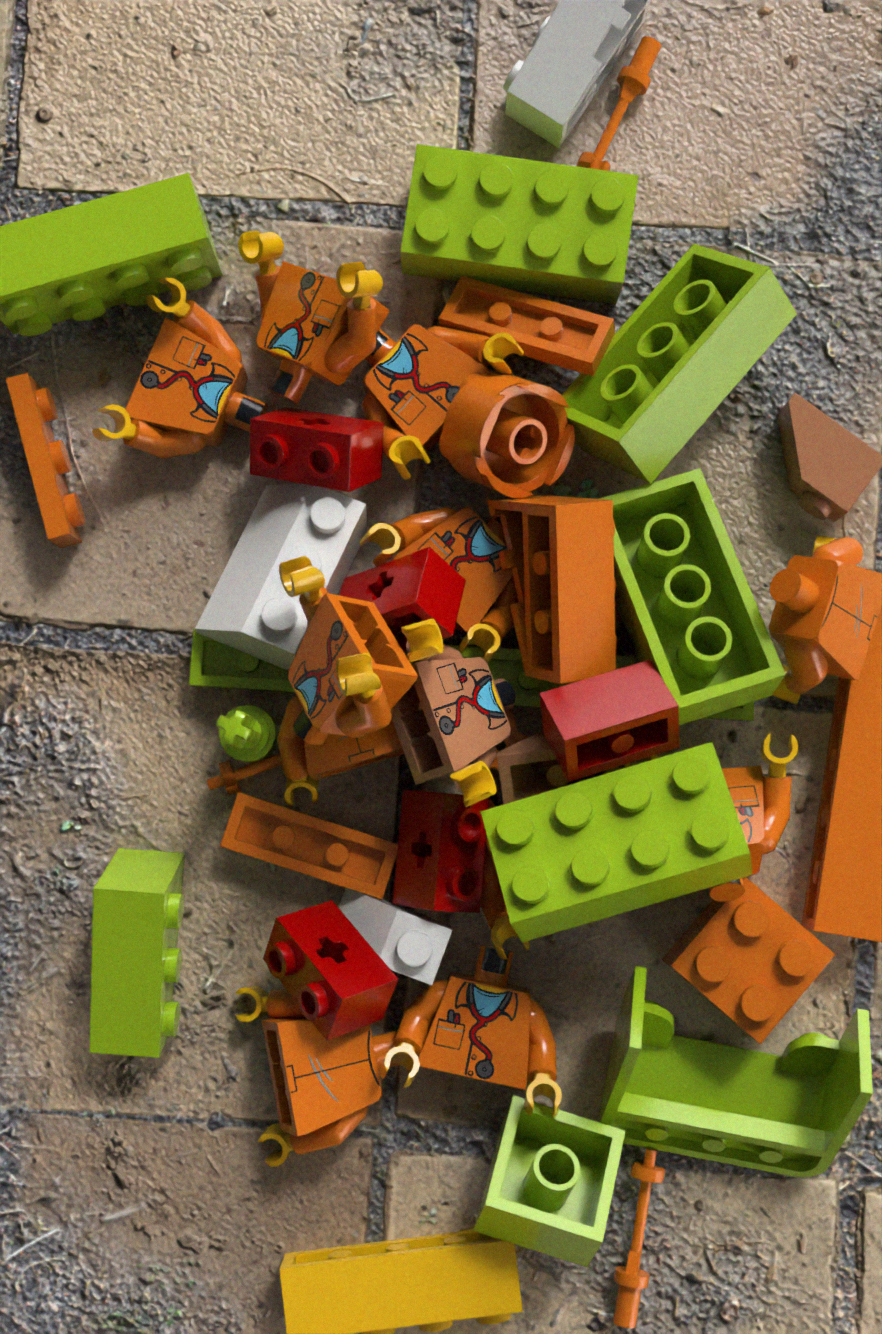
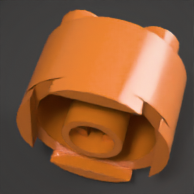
M498 372L474 373L462 381L459 391L448 407L443 424V433L439 439V450L442 456L448 459L453 468L463 477L512 498H526L535 495L530 492L543 484L550 486L562 475L573 452L575 429L574 425L568 423L567 413L564 408H569L566 400L551 387L509 374Z

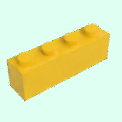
M473 1230L285 1253L279 1269L287 1334H394L396 1332L395 1328L419 1325V1330L436 1332L452 1327L455 1320L476 1318L478 1323L490 1325L508 1321L511 1318V1313L523 1312L515 1244Z

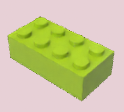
M417 144L400 251L402 274L457 282L461 276H465L507 289L617 304L624 284L639 175Z
M189 173L0 226V320L13 335L18 333L23 336L43 334L53 327V323L71 318L76 321L92 320L102 316L106 312V308L127 303L130 306L147 304V295H153L158 298V293L170 290L168 286L159 281V278H174L181 282L185 291H192L209 285L212 281L211 278L223 275L206 215Z
M693 244L614 334L594 377L580 373L562 394L569 408L564 407L568 423L574 425L575 442L580 449L651 484L797 315L771 268Z
M701 468L599 498L613 500L616 606L638 663L651 660L679 705V725L772 696L786 674Z
M713 742L481 811L510 924L522 943L753 875L751 853Z

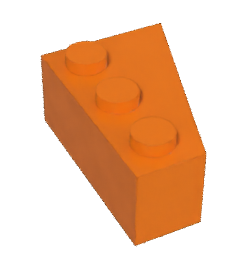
M552 495L487 500L490 516H500L507 550L498 552L502 570L512 569L519 603L511 604L510 608L525 676L564 684L581 681L616 670V581L614 577L613 542L615 523L613 519V500Z

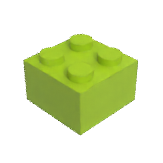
M513 1095L501 1123L473 1231L588 1267L603 1243L626 1131L559 1110L558 1114L553 1117V1107L534 1102L533 1113L530 1116L525 1112V1099Z

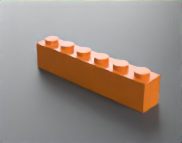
M882 606L859 681L838 677L801 923L803 927L813 931L882 942Z

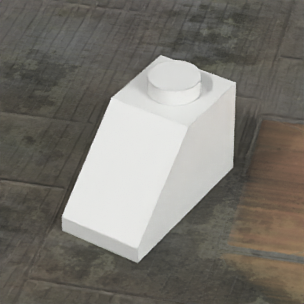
M346 888L338 908L390 970L432 985L451 936L452 925L400 905H395L384 899Z

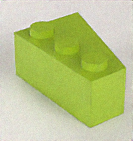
M118 848L93 888L89 1053L159 1058L168 1036L176 1037L180 1019V1002L173 1001L174 983L179 981L182 965V949L177 948L178 932L182 924L184 911L182 886L185 853Z

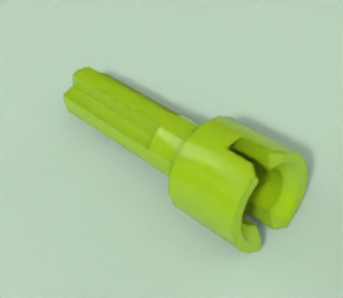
M252 705L238 706L229 711L226 716L221 715L217 720L216 726L220 727V743L225 752L234 759L255 763L270 757L278 747L279 726L273 716L259 707Z

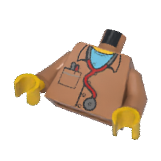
M433 618L401 627L402 634H405L407 638L406 650L408 652V660L413 662L411 665L419 677L391 709V714L415 785L452 773L450 777L455 782L457 790L463 794L465 807L495 795L497 792L496 784L489 769L497 756L496 745L510 736L511 727L505 712L511 710L515 704L516 696L512 685L502 678L493 680L488 663L482 657L463 658L459 650L443 644L440 629Z

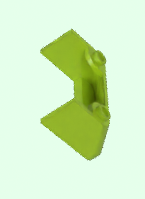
M635 966L617 1014L601 1103L600 1123L625 1130L624 1144L793 1177H812L824 1173L829 1168L873 1095L869 1011L857 1008L840 1040L829 1038L821 1033H806L791 1041L786 1046L782 1056L673 1035V1015L660 1004L651 1000H645L647 968Z

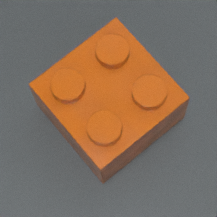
M744 877L742 878L745 888L744 894L735 900L727 902L712 900L662 958V961L742 1031L761 1044L836 954L753 882Z

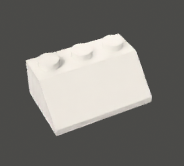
M306 484L266 485L195 627L196 633L289 671L304 638L307 619L299 602L300 595L290 597L286 593L280 579L279 565L294 558L307 556L311 560L312 566L318 568L323 573L325 578L324 588H326L327 592L337 595L360 548L359 541L368 531L366 504L328 488Z

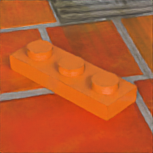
M465 276L460 277L438 318L441 327L464 330L492 337L497 333H508L524 351L523 356L593 377L615 334L613 318Z
M28 373L6 378L47 538L59 548L82 543L78 526L85 525V516L78 495L75 492L69 494L64 474L71 472V463L63 441H55L50 421L58 419L52 394L48 387L41 388Z
M238 792L220 847L383 899L397 857L398 843Z

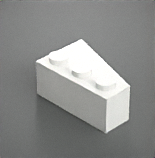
M560 0L552 16H548L539 28L533 41V48L524 62L521 60L517 61L505 80L503 90L507 92L505 115L560 148L646 20L651 0Z

